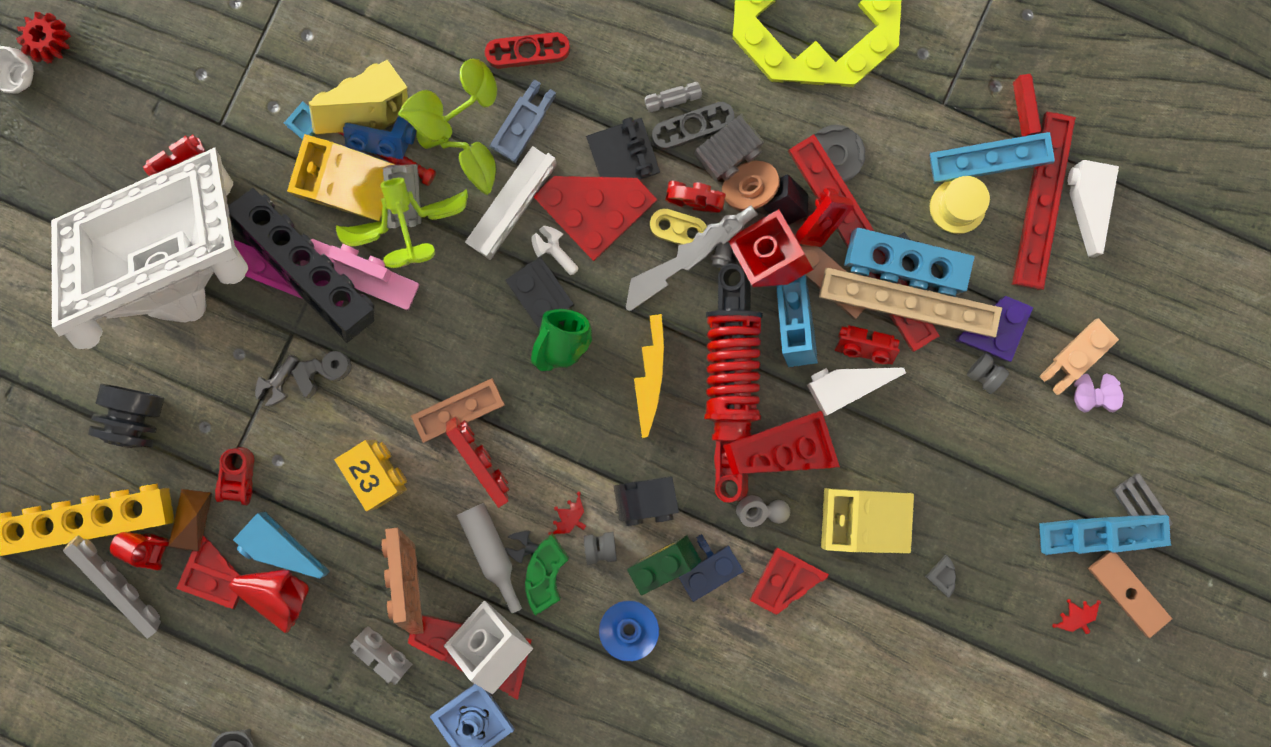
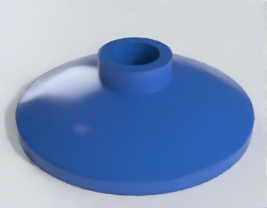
M621 601L611 606L603 615L599 626V636L603 647L611 656L622 661H636L644 658L654 649L659 637V625L654 613L646 605L637 601ZM627 624L635 627V631L631 635L626 634L623 630Z

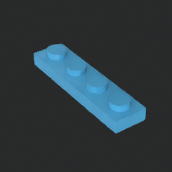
M1050 132L937 151L929 154L934 184L953 181L962 176L977 177L1052 164L1055 161Z

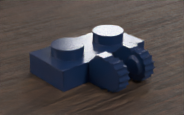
M702 534L696 537L697 543L704 550L707 558L702 560L690 572L678 577L693 602L744 572L729 545L713 553Z

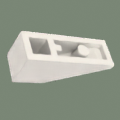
M1082 160L1071 168L1068 175V185H1071L1070 197L1088 257L1094 258L1104 253L1119 166Z
M827 368L811 376L813 382L807 384V387L820 411L822 410L823 416H827L900 377L906 371L904 368L836 369L828 372Z

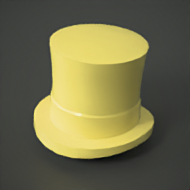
M962 176L953 181L945 182L936 189L930 201V214L933 221L944 231L953 234H964L974 230L981 224L989 206L990 195L985 184L979 179L971 176Z

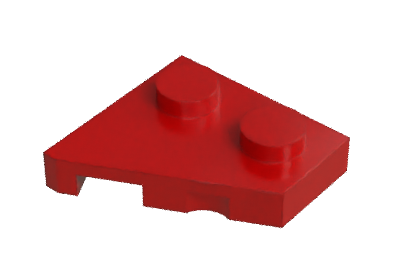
M203 536L200 551L191 552L176 589L235 610L240 597L229 588V584L234 577L241 575L208 538Z
M776 547L749 600L777 615L794 600H798L816 584L827 579L829 574Z

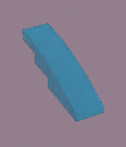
M1169 516L1104 517L1039 523L1041 553L1045 555L1073 551L1082 554L1106 550L1115 553L1171 546Z

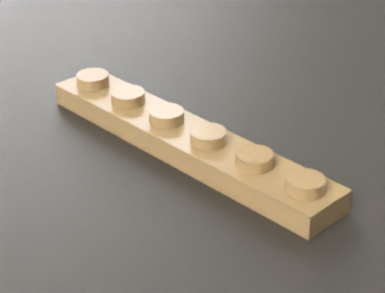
M825 268L819 298L992 338L996 337L1002 311L1001 307L831 268Z

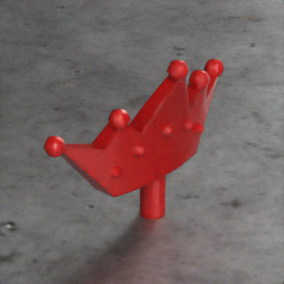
M577 492L576 502L567 501L570 509L554 507L561 521H553L557 529L549 532L548 535L552 533H570L575 525L582 530L585 529L586 525L579 521L584 513L580 499L581 492Z
M1067 599L1069 616L1061 613L1063 622L1053 624L1052 627H1058L1070 632H1074L1082 627L1085 634H1089L1090 630L1086 624L1096 620L1101 601L1098 600L1092 606L1083 601L1084 606L1082 609L1072 603L1071 599Z

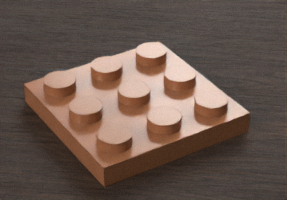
M399 528L385 529L386 539H382V552L384 558L388 557L389 569L384 571V578L387 589L391 588L392 599L387 601L388 617L390 620L393 619L394 624L411 635L424 633L415 544Z

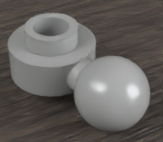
M751 495L743 498L738 503L736 513L743 525L756 527L761 525L767 517L772 522L778 524L787 521L790 516V507L783 500H774L766 506L760 497Z

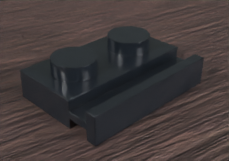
M541 256L505 280L539 329L542 316L546 311L569 309L574 306Z

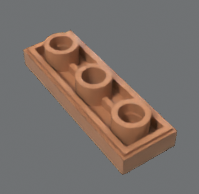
M1108 550L1088 567V570L1146 637L1151 638L1172 620V617L1116 552L1113 553ZM1130 588L1132 593L1131 596L1127 598L1126 591Z

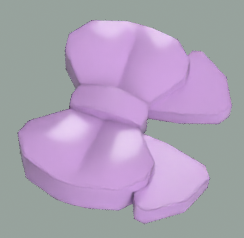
M1106 373L1102 376L1100 389H1094L1090 376L1088 374L1082 375L1074 383V386L1077 387L1074 400L1078 409L1085 413L1089 412L1093 407L1103 406L1109 412H1116L1122 407L1123 392L1119 386L1120 382L1113 375Z

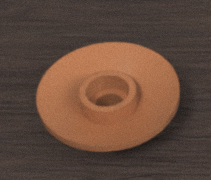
M751 161L737 167L739 171L728 180H724L722 192L726 194L725 202L730 207L743 211L750 205L757 209L768 203L778 191L780 178L777 170L771 164L764 161Z

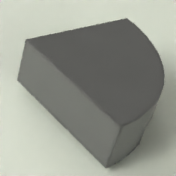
M944 555L925 577L949 598L955 589L956 573L953 562L947 555Z

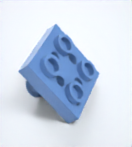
M473 684L430 716L451 747H492L515 729L491 694L476 684ZM462 706H466V707H467V708H463V709L460 711V707H462ZM484 709H486L489 712L488 717H486L487 713L483 711ZM481 731H484V732H485V737H484V738H482V737H483V734H482V733L479 734Z

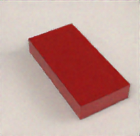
M1020 75L1013 82L1023 137L1040 133L1041 125L1032 75Z

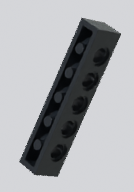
M254 188L250 189L228 206L231 225L332 329L348 343L374 322L375 307L372 301L365 294L360 296L353 289L352 281L345 274L339 275L335 271L334 264L325 254L320 255L314 249V244L310 238L304 233L300 235L294 229L295 226L286 214L280 215L274 209V203L266 194L260 195ZM260 221H268L266 225H257ZM279 241H288L286 245H276ZM302 260L309 262L304 266L296 265L297 262ZM322 280L329 282L325 286L315 285L318 281ZM339 301L349 302L345 307L335 305Z

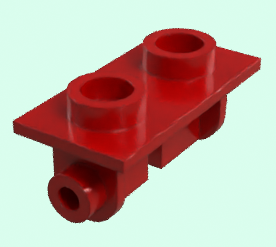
M193 134L189 137L185 135L182 139L169 146L170 151L173 153L172 155L168 156L163 150L151 159L146 160L147 164L143 166V169L148 176H152L206 151L199 138H196Z
M847 325V327L841 326L839 332L840 340L835 351L841 352L845 356L853 358L862 357L870 359L877 364L892 365L900 352V349H898L900 340L894 339V335L873 331L872 339L868 340L866 339L868 329Z

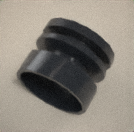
M100 384L96 404L109 410L108 414L92 415V420L104 423L105 426L104 428L90 426L88 435L97 437L105 443L121 447H153L154 439L142 436L141 433L142 431L156 433L157 428L144 421L145 417H160L164 397L133 389Z

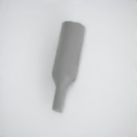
M479 504L458 514L459 522L484 577L500 589L511 614L521 610L522 607L511 584L512 563L485 504Z

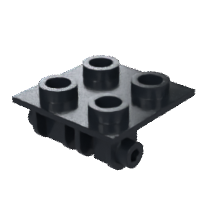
M633 117L622 120L623 124L586 136L600 177L638 178L641 180L660 173L642 117L635 120Z

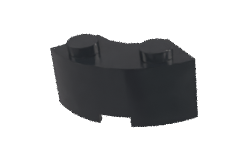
M672 476L613 485L619 521H625L626 526L644 523L643 519L655 517L656 523L670 521L674 519L673 514L679 513Z

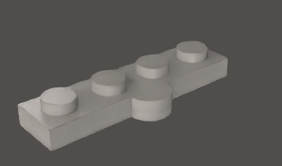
M80 535L71 540L63 552L147 639L157 632L161 623L159 620L160 616L151 605L146 606L139 599V593L135 587L127 582L126 578L117 571L112 563L104 562L97 554L98 551L91 541L88 539L83 540Z

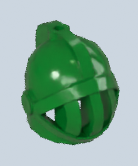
M567 309L546 311L542 316L539 334L533 346L532 364L540 371H552L554 368H568L577 363L582 354L586 353L592 341V328L588 319L579 312Z

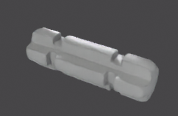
M698 82L687 84L685 88L679 86L662 91L660 95H656V93L647 95L645 97V105L648 112L658 111L660 107L665 109L686 103L687 99H690V101L700 99L702 97V90Z

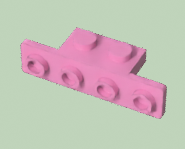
M311 239L314 249L320 255L325 254L334 264L335 271L339 275L345 274L352 281L355 289L405 310L410 309L419 288V283L385 268L383 260L371 255L368 260L357 256L359 251L350 246L342 244L340 249ZM302 260V261L300 262V265H301V266H304V265L308 264L309 262H308V261H305V260Z

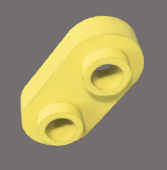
M670 209L656 211L650 220V229L655 237L678 245L693 242L694 239L689 238L687 235L689 229H696L698 233H703L707 228L701 219ZM666 220L670 223V228L662 230L659 227V223Z

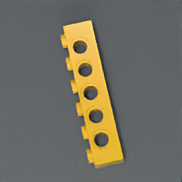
M158 484L139 487L140 493L129 494V489L110 492L111 498L100 500V495L81 498V504L71 506L69 500L52 503V509L42 511L41 506L22 509L23 515L12 517V512L0 513V556L67 544L78 535L83 540L174 523L169 488L159 489ZM136 501L142 505L140 516L135 515L133 512V505ZM106 507H109L113 512L110 522L104 518ZM78 512L83 517L81 527H78L75 523V515ZM48 518H50L54 524V528L51 533L48 532L46 529V521ZM19 524L22 525L24 529V535L22 538H20L16 532L17 526Z

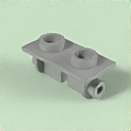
M369 626L350 645L354 650L352 653L368 666L374 659L379 662L373 670L386 680L388 684L392 682L396 685L413 665L406 659L404 654L394 649L379 633L373 631Z

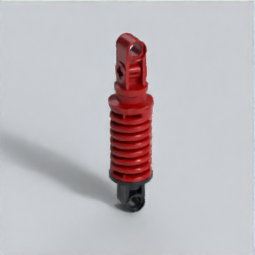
M727 264L721 268L718 274V310L706 312L707 324L710 328L714 329L709 330L707 333L708 339L711 340L707 344V349L712 353L707 355V361L711 363L707 366V372L711 376L707 377L706 383L711 387L706 390V394L711 399L706 402L704 419L713 421L715 425V432L711 437V440L716 441L714 455L716 469L715 492L721 501L727 503L740 501L746 497L748 493V474L732 475L723 445L751 436V423L761 420L760 411L756 409V404H759L760 398L757 395L751 394L760 390L758 383L751 382L759 380L760 373L751 370L760 368V361L752 360V358H758L761 355V351L752 348V346H759L761 340L758 337H747V335H760L763 313L750 310L751 283L743 268L736 264ZM739 271L741 275L740 282L736 286H731L729 284L730 275L733 272ZM730 480H733L738 486L737 494L734 497L730 496L726 491V485Z

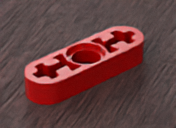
M559 32L493 39L485 47V57L488 63L497 69L561 62L570 53L569 40L564 34ZM554 41H559L561 46H565L560 48L559 54H554L553 49H545L546 56H541L539 42H543L544 48L552 47ZM525 43H531L536 47L535 54L530 58H524L519 54L520 47ZM510 45H514V53L517 59H512L511 53L503 54L502 60H496L495 56L491 54L495 53L497 47H501L502 52H511Z

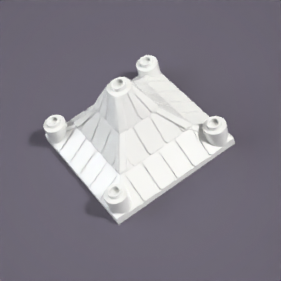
M216 148L51 220L52 328L59 337L65 335L77 349L93 348L99 343L103 332L95 320L104 316L107 318L148 314L151 317L177 322L196 321L206 311L205 286L213 272L220 282L224 284H235L245 277L248 265L234 245L226 197L231 191L233 181L222 165L221 156Z

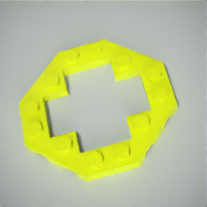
M735 0L732 39L771 82L783 83L784 81L800 82V84H836L854 87L899 46L902 0H862L858 6L877 27L837 62L828 55L817 41L810 45L796 59H793L757 19L776 0Z

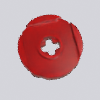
M669 181L665 201L682 208L683 205L693 207L692 210L719 213L723 211L726 194L711 190L710 185L703 183H693L692 188L686 187V184L682 182Z

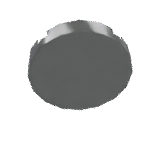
M829 125L820 129L815 134L844 182L851 180L860 172L865 162V146L857 133L844 125Z

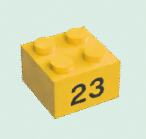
M364 440L334 459L366 512L378 509L407 491L404 485L407 483L406 477L398 467L394 469L389 461V458L392 457L390 451L383 442L378 443L377 440Z

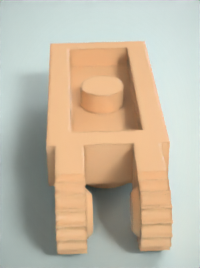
M1099 318L1095 319L1053 359L1054 362L1039 377L1045 382L1051 379L1061 368L1067 375L1053 388L1054 393L1059 395L1074 381H1077L1119 339Z

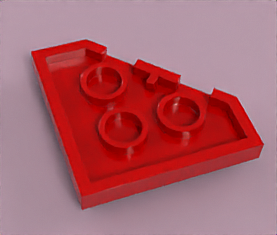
M554 176L533 196L593 261L600 257L658 201L638 178Z

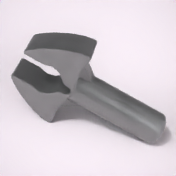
M289 355L272 379L266 380L263 377H259L255 390L256 399L260 400L265 390L273 388V395L265 406H272L285 400L288 395L283 393L282 385L299 363L298 358L294 355Z

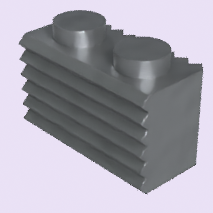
M740 114L695 150L694 155L714 181L717 182L720 178L726 181L739 171L736 167L744 160L749 163L762 153L759 148L762 147L764 141L744 115Z

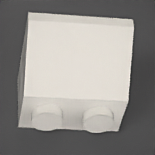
M486 601L482 602L444 645L468 679L491 694L501 686L533 650V647L523 635Z

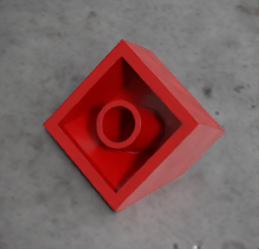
M779 209L740 231L728 241L753 287L788 285L814 270Z

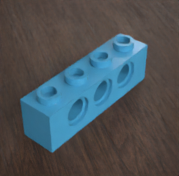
M857 227L851 233L844 266L852 268L851 272L854 274L869 276V272L881 275L880 279L884 281L898 283V279L910 282V287L927 290V287L939 289L938 293L956 297V294L967 291L975 256ZM875 249H879L885 254L884 264H877L874 261L873 251ZM904 256L910 257L913 260L914 269L912 272L903 268L902 259ZM933 263L942 267L943 275L940 279L932 275L931 267Z

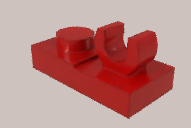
M825 188L824 193L826 197L824 200H815L817 209L807 218L795 234L798 243L822 247L855 206L851 198L841 197L835 189Z

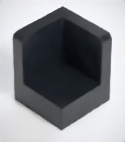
M787 174L780 178L778 191L768 203L763 205V208L770 214L779 209L787 224L790 225L808 216V193Z

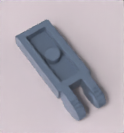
M533 80L523 97L520 96L489 146L490 149L513 163L517 162L545 117L546 111L556 95V92L550 89L546 92L538 107L530 103L540 89L541 83Z

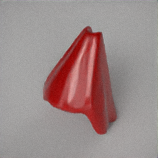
M276 570L236 576L229 584V588L285 634L295 625L309 591L308 585L293 576L290 570Z

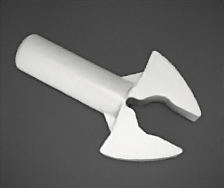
M542 226L539 231L547 237L548 243H545L535 233L531 238L536 255L540 257L544 253L551 254L569 275H574L578 271V266L559 246L558 239L563 233L552 227Z

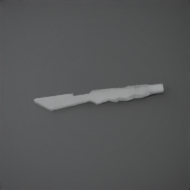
M750 205L737 215H725L720 223L709 224L703 233L697 232L693 242L679 245L676 258L631 278L626 309L632 311L667 287L669 284L666 280L681 269L689 271L705 259L718 244L722 242L725 245L743 229L748 221L758 215L754 207Z

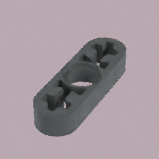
M717 102L660 122L654 127L652 132L653 144L658 149L666 151L716 134L733 121L734 111L729 104ZM716 110H720L722 114H728L725 118V123L714 120L709 124L711 128L706 129V120L703 114H707V120L716 116ZM689 119H697L701 123L702 128L698 133L690 134L685 130V122ZM674 124H680V133L684 138L679 139V134L677 133L670 136L669 143H665L663 139L658 140L657 137L661 135L662 129H665L667 133L676 131Z

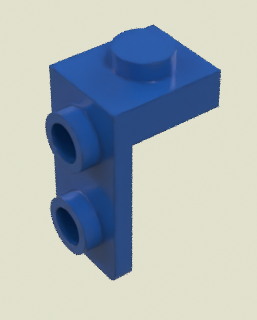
M399 115L391 132L351 123H345L343 127L346 147L403 159L408 145H412L416 137V129Z

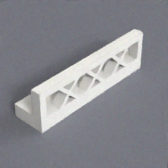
M532 146L465 243L491 260L534 199L533 196L541 189L557 166L555 157L549 153L545 155Z

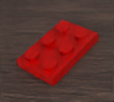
M457 416L446 422L447 436L496 506L500 508L509 502L507 491L510 489L507 485L506 477L499 468L494 471L490 461L492 458L482 444L480 446L475 444V438L473 437L475 434L466 420L460 422Z

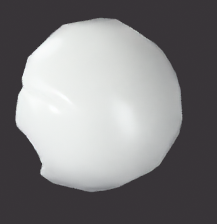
M0 46V90L4 93L18 94L30 87L34 73L33 64L21 50Z

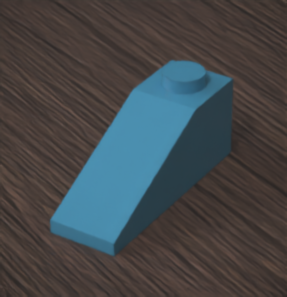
M805 274L788 285L776 286L782 354L788 367L818 363L813 318Z
M266 512L257 513L233 539L239 545L237 550L247 559L253 558L259 562L316 578H322L330 572Z

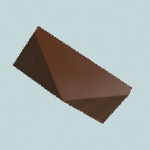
M181 489L168 545L169 548L200 551L212 498L211 492Z

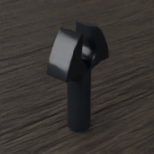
M529 530L519 531L508 536V538L520 540L526 546V548L520 550L505 547L507 553L519 563H523L524 556L528 554L533 555L536 548L540 545L530 540L529 534L531 531Z

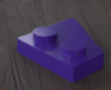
M1004 296L993 305L1002 308L996 337L992 338L964 331L957 337L956 341L1006 362H1011L1033 307Z

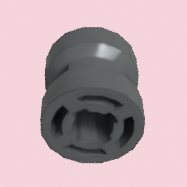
M984 353L967 373L970 379L979 381L983 389L989 394L995 392L1009 375V371L1003 366H997L993 362V358L987 353Z
M606 532L599 537L593 534L584 535L587 565L596 564L599 560H606L607 562L617 561L614 532Z

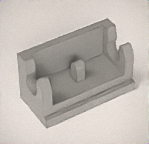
M418 164L388 165L384 167V181L392 178H404L408 192L412 191L414 199L421 208ZM410 203L408 205L409 210L404 212L406 225L414 227L422 223V218L418 216ZM388 209L387 228L401 226L398 214H392L391 210Z

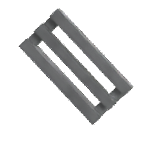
M1140 474L1133 475L1112 489L1129 516L1139 515L1124 494L1123 490L1125 489L1128 490L1144 516L1153 515L1133 486L1134 483L1156 515H1167ZM1169 518V525L1171 526L1173 523Z

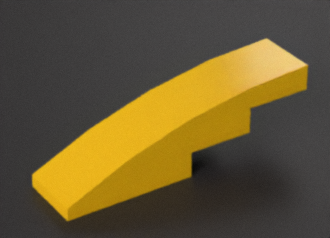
M662 314L650 316L653 346L642 347L646 377L634 378L642 438L649 435L658 405L662 382L664 354Z

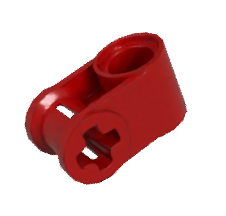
M237 447L228 449L221 455L215 489L216 502L223 503L224 500L241 502V505L246 506L250 503L255 460L253 453L248 448ZM235 453L239 454L243 459L240 469L234 467L232 463V457Z
M121 532L113 538L110 545V553L112 556L134 567L161 570L163 565L160 562L170 540L150 533Z

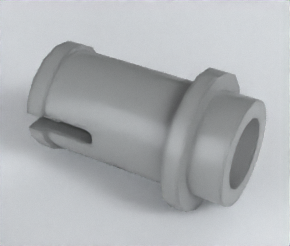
M721 242L716 246L715 254L711 255L712 266L721 269L727 264L734 263L732 259L733 250L729 242L725 245Z

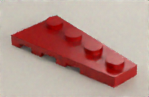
M822 410L723 445L732 475L840 467Z
M422 614L424 633L410 634L408 644L462 671L444 645L464 623ZM525 638L531 645L532 639ZM528 655L498 688L517 700L522 686Z

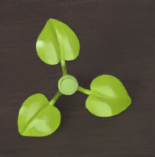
M469 59L462 64L459 74L464 90L471 95L468 101L448 115L443 116V104L439 97L432 91L422 90L407 99L398 115L407 120L417 130V140L423 148L430 149L441 145L443 149L448 147L464 149L459 153V162L462 170L483 194L488 195L492 190L496 175L495 160L489 149L480 142L472 143L469 146L466 142L449 141L452 135V128L448 123L449 120L468 108L476 100L482 107L487 108L495 102L497 96L496 81L487 65L480 61V59Z
M392 178L381 183L384 196L381 199L383 205L382 221L353 227L336 225V232L339 240L347 246H359L379 239L380 234H384L389 230L387 222L388 209H390L392 214H398L406 249L396 250L387 254L383 260L385 266L398 268L411 263H422L434 257L435 249L433 245L428 243L412 247L404 217V212L409 210L408 205L411 203L420 217L428 216L431 220L441 219L462 212L467 204L468 192L465 189L455 196L420 208L413 197L412 191L408 192L404 178Z

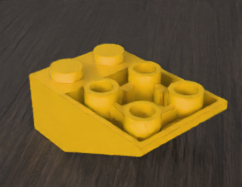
M304 134L287 192L296 198L380 222L383 208L381 199L384 198L381 189V183L384 182L383 168L394 164L334 142Z

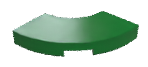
M553 533L536 548L527 568L525 581L526 596L535 616L560 601L561 598L556 587V576L559 569L569 560V556Z

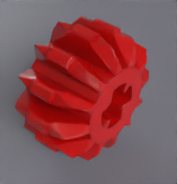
M35 12L33 20L29 17H24L27 23L25 27H17L18 31L23 33V35L16 38L17 42L22 45L20 50L37 63L43 60L46 63L52 64L54 56L58 59H63L60 51L62 49H70L69 45L64 41L71 38L70 33L65 30L66 24L60 19L57 20L56 16L51 13H46L44 16L40 12Z

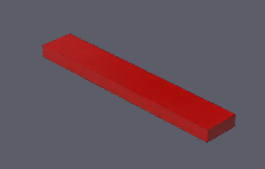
M1048 111L1044 113L1041 133L1050 132L1055 161L1052 164L1034 167L1012 285L1044 290L1076 117Z

